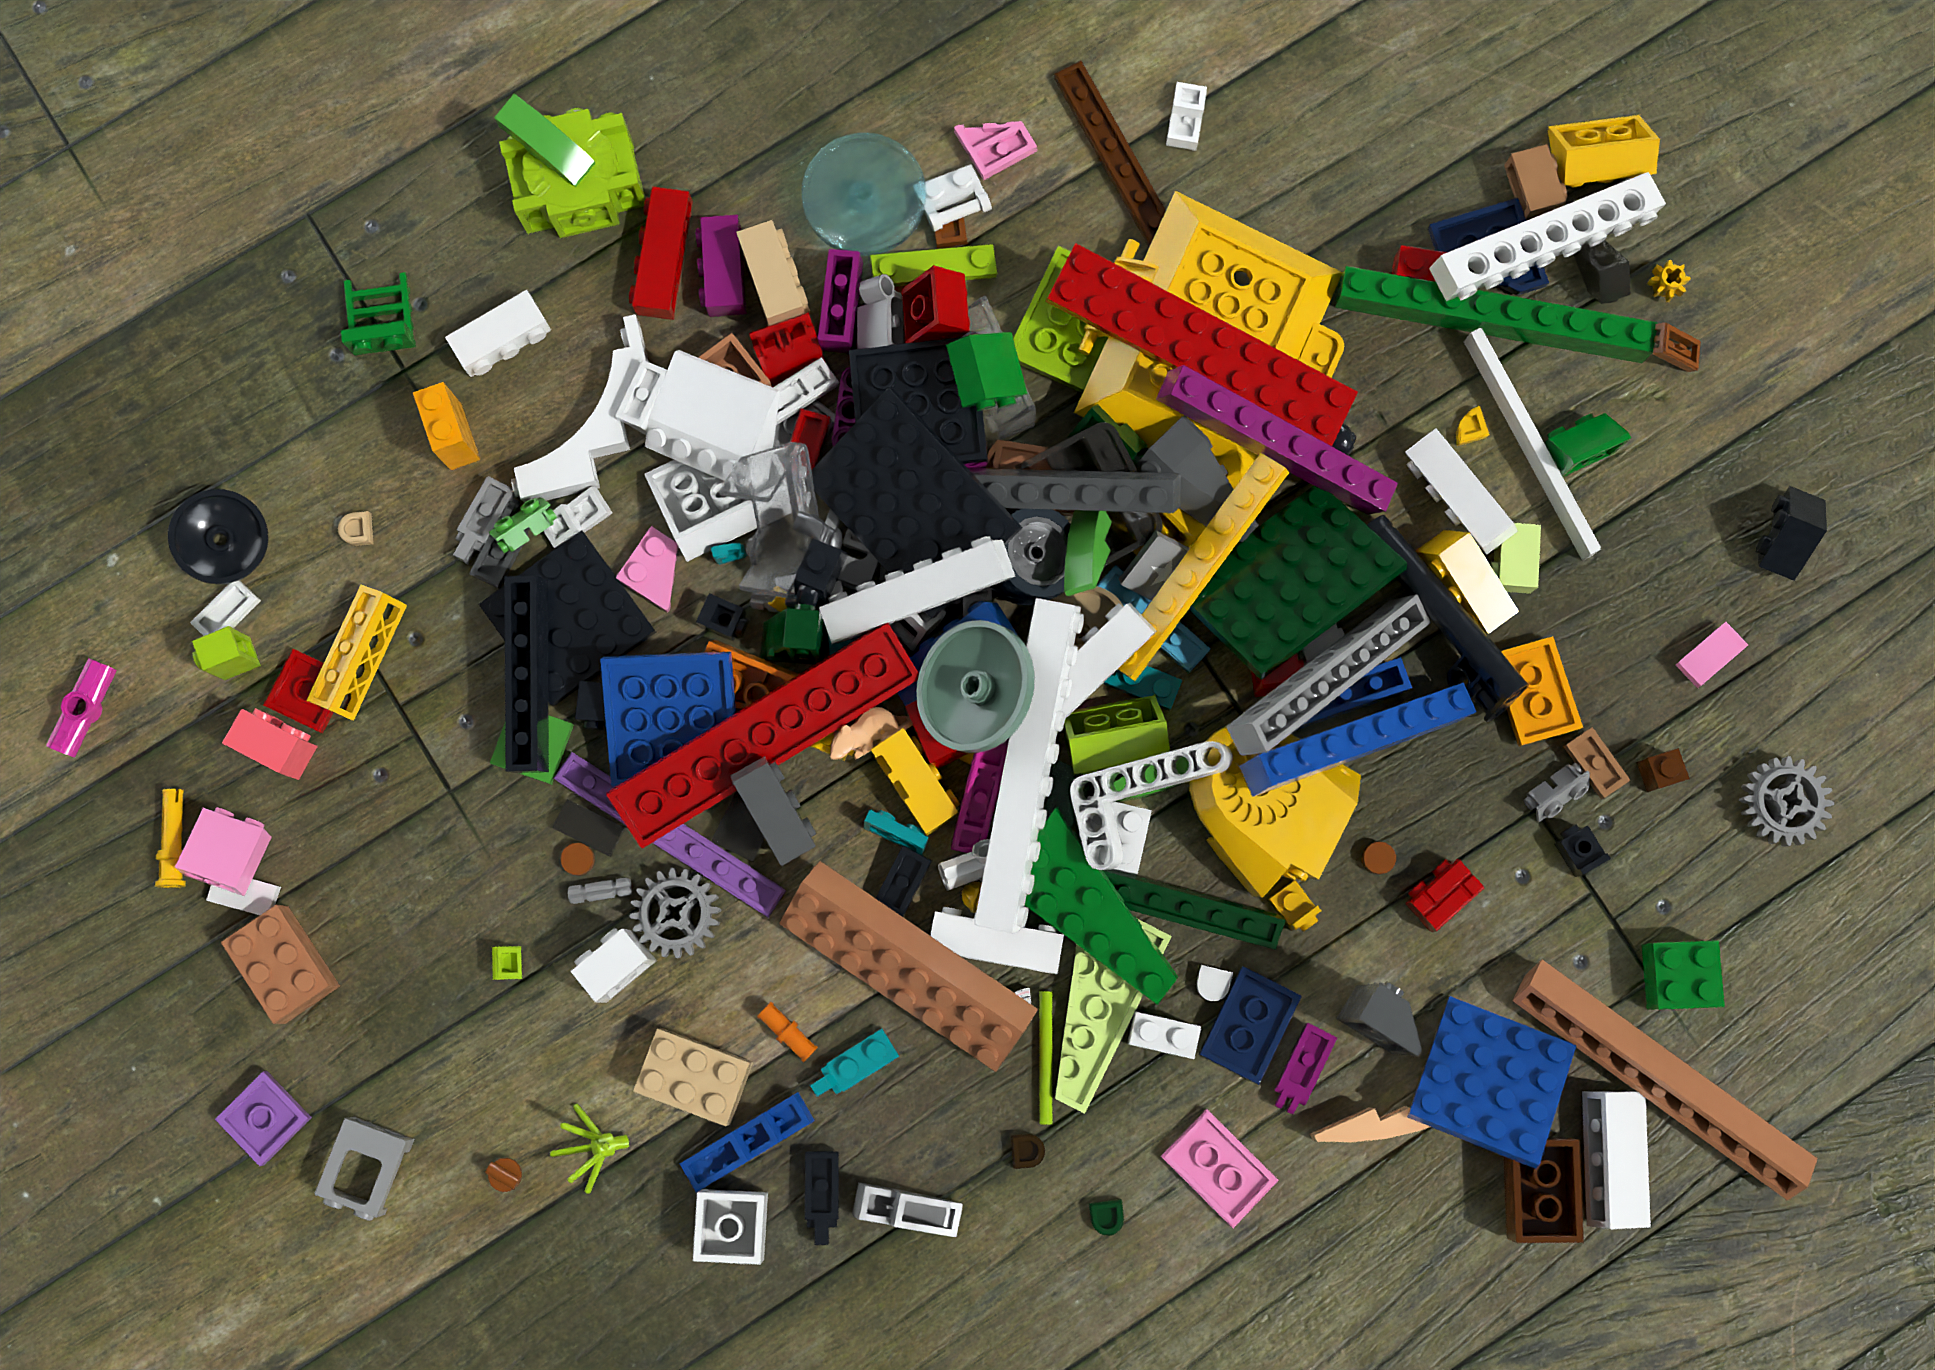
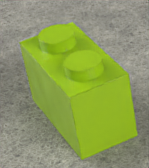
M230 626L192 641L195 648L192 655L197 667L223 680L261 666L251 638Z

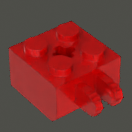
M933 265L901 289L906 343L957 338L970 331L965 273Z

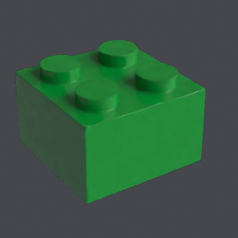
M1719 941L1641 944L1647 1010L1725 1007Z

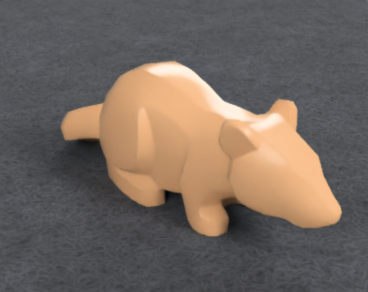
M873 707L858 716L853 725H843L840 732H834L830 758L833 760L842 759L851 750H854L855 754L853 757L857 760L902 728L906 730L913 726V723L909 716H896L884 708Z

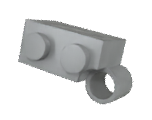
M882 274L861 281L859 291L865 303L863 306L857 307L856 311L858 328L857 348L864 349L906 344L902 294L895 291L891 278L886 274Z

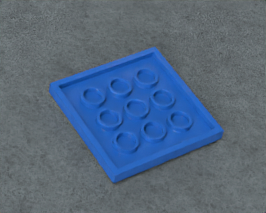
M731 652L611 656L600 659L611 786L621 784L736 713Z
M1449 996L1407 1118L1537 1169L1577 1045Z

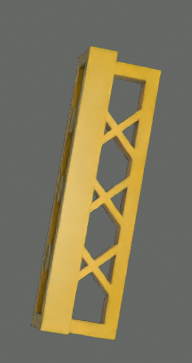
M360 585L307 701L354 721L407 605L381 591ZM387 604H390L394 607L389 618L384 621L383 613ZM377 634L378 642L375 648L370 650L369 643L372 637ZM364 663L365 670L362 676L357 679L356 671ZM351 693V700L347 709L340 708L345 695Z

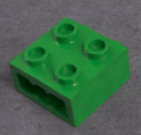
M1012 332L968 335L946 345L962 407L976 406L977 411L993 408L997 404L998 409L1017 404L1016 398L1028 394Z

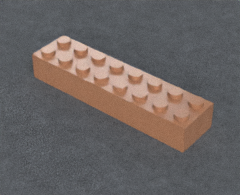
M821 861L802 881L779 923L995 1072H997L1038 1010Z

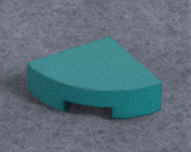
M740 543L711 547L713 558L719 565L743 559L747 556L745 545Z

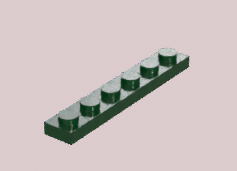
M1113 869L1103 870L1130 911L1274 950L1277 948L1285 923L1283 915Z

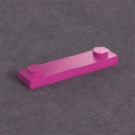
M1009 738L993 749L974 753L951 842V850L970 853L977 842L987 839L1001 785Z

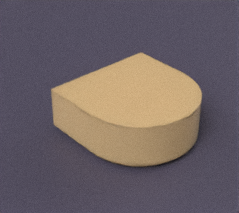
M365 511L345 515L338 525L340 537L346 543L353 546L373 544L371 513Z

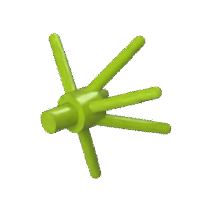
M575 1104L573 1109L590 1131L565 1122L561 1123L560 1127L571 1133L591 1139V1144L553 1150L550 1152V1156L557 1157L592 1151L594 1156L567 1179L569 1183H573L594 1165L585 1188V1193L589 1194L605 1157L613 1156L615 1150L628 1148L629 1139L627 1135L613 1137L611 1133L602 1134L578 1104Z

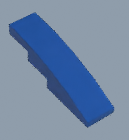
M799 1092L683 1161L680 1165L695 1192H698L815 1120Z

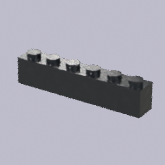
M536 575L504 577L505 772L545 773L549 772L548 580Z

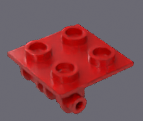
M808 312L749 333L762 371L770 380L772 387H775L821 357L825 362Z

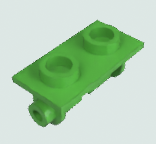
M542 497L539 499L533 498L525 502L520 507L521 511L512 517L505 516L494 524V529L488 533L496 541H499L497 545L504 554L508 551L512 553L530 540L524 532L526 528L529 527L533 535L537 536L552 526L557 516L551 508H548L551 505Z

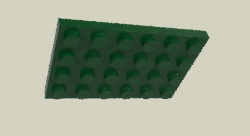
M1312 486L1257 527L1245 541L1238 542L1189 610L1262 680L1405 571L1407 561L1332 493Z

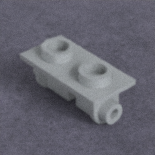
M1577 763L1573 765L1567 764L1550 777V780L1556 785L1554 789L1544 781L1527 793L1524 803L1530 810L1536 808V821L1538 823L1546 817L1549 819L1553 818L1562 810L1565 803L1572 798L1574 800L1581 798L1588 791L1590 786V772L1588 770L1583 773L1582 768Z

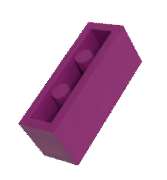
M738 214L700 217L701 228H696L697 247H702L703 258L697 259L699 277H704V288H699L701 307H706L709 317L746 314L743 252L736 233L741 231Z
M829 249L818 333V342L822 351L849 353V350H853L857 322L856 311L859 306L860 297L859 287L863 272V261L860 251Z

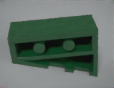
M796 604L795 609L786 608L764 622L760 658L766 661L813 665L824 659L826 626L820 611L815 610V606Z

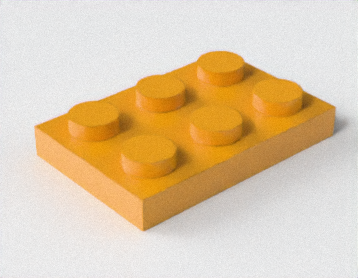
M1553 636L1501 651L1529 684L1527 689L1507 708L1519 747L1583 728Z

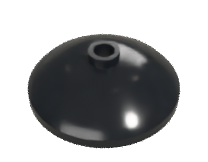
M211 489L192 495L176 509L168 528V544L174 560L189 576L204 583L221 585L244 579L261 564L268 548V528L262 513L248 498L230 490ZM218 535L226 536L227 541L224 545L215 544V538Z

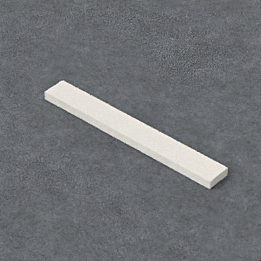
M1479 328L1471 332L1464 343L1580 558L1583 561L1601 550V547L1484 331Z

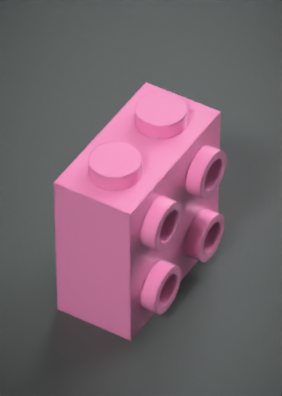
M203 808L175 868L186 877L245 896L272 837L265 831V825L257 820L246 818L243 822L235 819V815L225 809L216 808L215 811Z

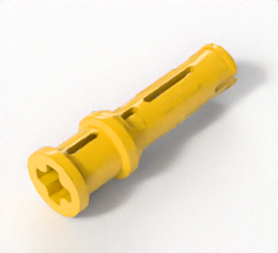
M176 789L162 790L161 850H158L156 854V860L159 861V880L155 881V887H186L183 874L175 868L183 851L182 816L184 790L182 789L177 791Z

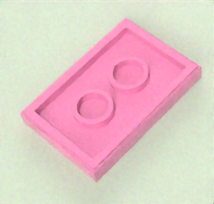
M1207 1109L1161 1155L1232 1228L1279 1181Z

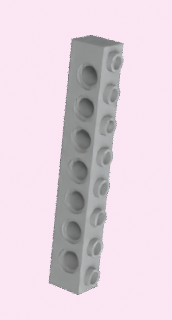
M1418 595L1388 601L1227 725L1226 728L1240 755L1267 753L1429 625L1431 622Z

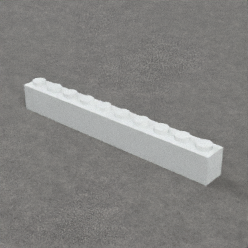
M1038 598L1035 600L1027 642V649L1033 662L1035 674L1034 693L1026 717L1014 734L1009 737L974 922L976 926L1015 933L1020 931V926L1024 927L1027 921L1028 908L1024 907L1026 895L1031 894L1034 885V875H1031L1032 863L1038 860L1041 844L1037 842L1038 831L1044 828L1047 811L1043 809L1045 796L1049 797L1053 785V778L1049 777L1051 764L1056 763L1059 753V745L1055 744L1057 731H1062L1065 722V712L1061 711L1063 700L1069 697L1071 690V679H1068L1070 666L1075 665L1078 648L1074 646L1076 633L1081 632L1084 615L1080 613L1081 607Z

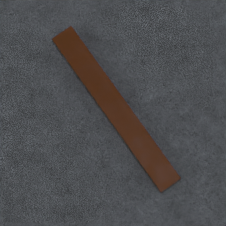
M1079 61L1055 73L1054 80L1145 242L1150 247L1166 210L1082 61Z

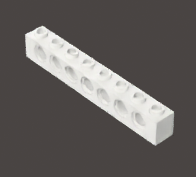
M1646 172L1445 253L1429 269L1446 301L1456 297L1464 300L1475 294L1480 287L1485 286L1486 289H1491L1503 282V278L1511 275L1512 279H1515L1530 270L1529 267L1537 265L1538 268H1542L1553 262L1556 256L1563 254L1565 258L1575 254L1585 244L1593 247L1603 242L1607 235L1614 233L1615 237L1620 236L1637 223L1640 226H1644L1658 217L1656 213L1666 203L1650 173Z

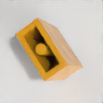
M441 382L413 392L432 451L450 470L481 460L462 404L446 384Z

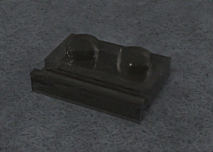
M736 791L711 842L754 862L765 841V837L739 792Z

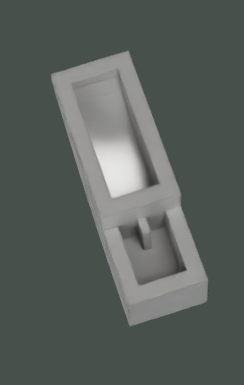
M858 1182L852 1216L859 1220L889 1224L893 1227L956 1237L963 1204Z

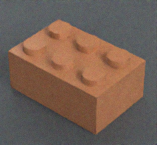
M273 906L221 942L273 1024L288 1023L340 987L288 906Z

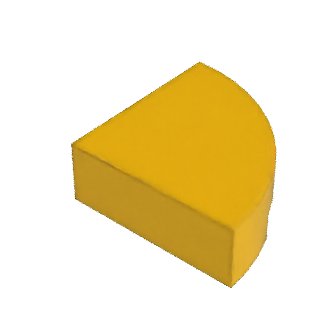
M1480 406L1471 409L1460 421L1456 431L1457 446L1485 439L1490 435Z

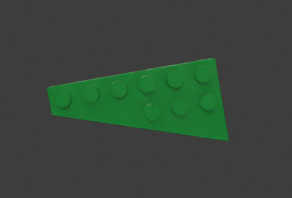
M1055 808L1045 822L1044 828L1038 832L1037 842L1041 844L1038 860L1032 863L1031 875H1034V885L1031 894L1026 895L1025 906L1158 1005L1175 983L1178 975L1156 944L1151 942L1141 928L1142 925L1136 916H1133L1126 907L1123 898L1104 871L1094 869L1088 864L1081 839L1063 818L1064 815L1059 808Z

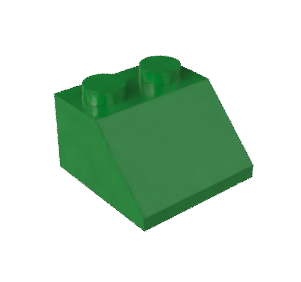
M1591 413L1575 421L1576 426L1566 430L1562 426L1548 433V440L1544 444L1562 477H1565L1613 455L1631 439V436L1627 430L1606 413L1594 417Z

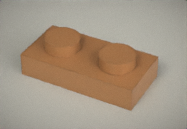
M1593 727L1563 746L1574 763H1577L1582 768L1583 773L1587 770L1590 772V785L1600 799L1606 798L1630 781Z

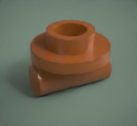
M502 1158L491 1162L485 1171L491 1186L500 1192L514 1190L522 1179L520 1165L510 1158Z

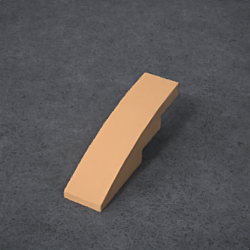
M1368 1107L1310 1133L1312 1140L1317 1142H1360L1392 1138L1421 1131L1430 1126L1407 1118L1410 1107H1401L1381 1117H1378L1375 1108Z

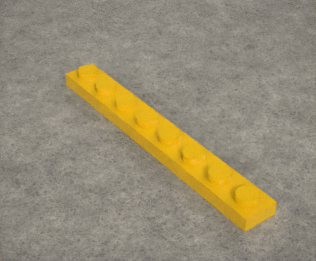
M1260 453L1141 614L1157 632L1118 668L1120 672L1136 681L1289 474V471L1284 466Z

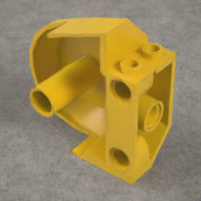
M1226 726L1214 732L1205 742H1218L1230 748L1233 758L1231 766L1221 773L1191 780L1189 784L1195 811L1212 835L1206 841L1254 897L1263 898L1282 876L1291 880H1296L1297 878L1305 882L1307 878L1319 879L1358 804L1361 775L1342 764L1252 797L1239 766L1259 754L1241 756ZM1290 734L1271 750L1301 739ZM1214 748L1208 754V762L1211 766L1217 765L1220 762L1221 753L1217 748Z

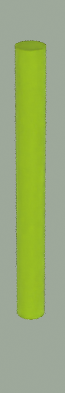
M1048 991L1039 992V1124H1053L1052 992Z

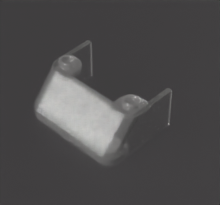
M789 442L742 456L738 462L734 463L731 473L719 490L721 496L752 500L757 531L747 543L746 551L747 555L750 556L751 567L739 585L741 591L788 598L794 588L796 573L812 540L811 537L793 530V525L799 512L815 514L819 517L808 448L806 444Z

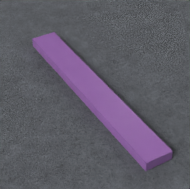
M571 752L554 779L625 825L606 795V792L616 787L611 786V777ZM684 824L653 842V844L768 918L786 892L785 889Z

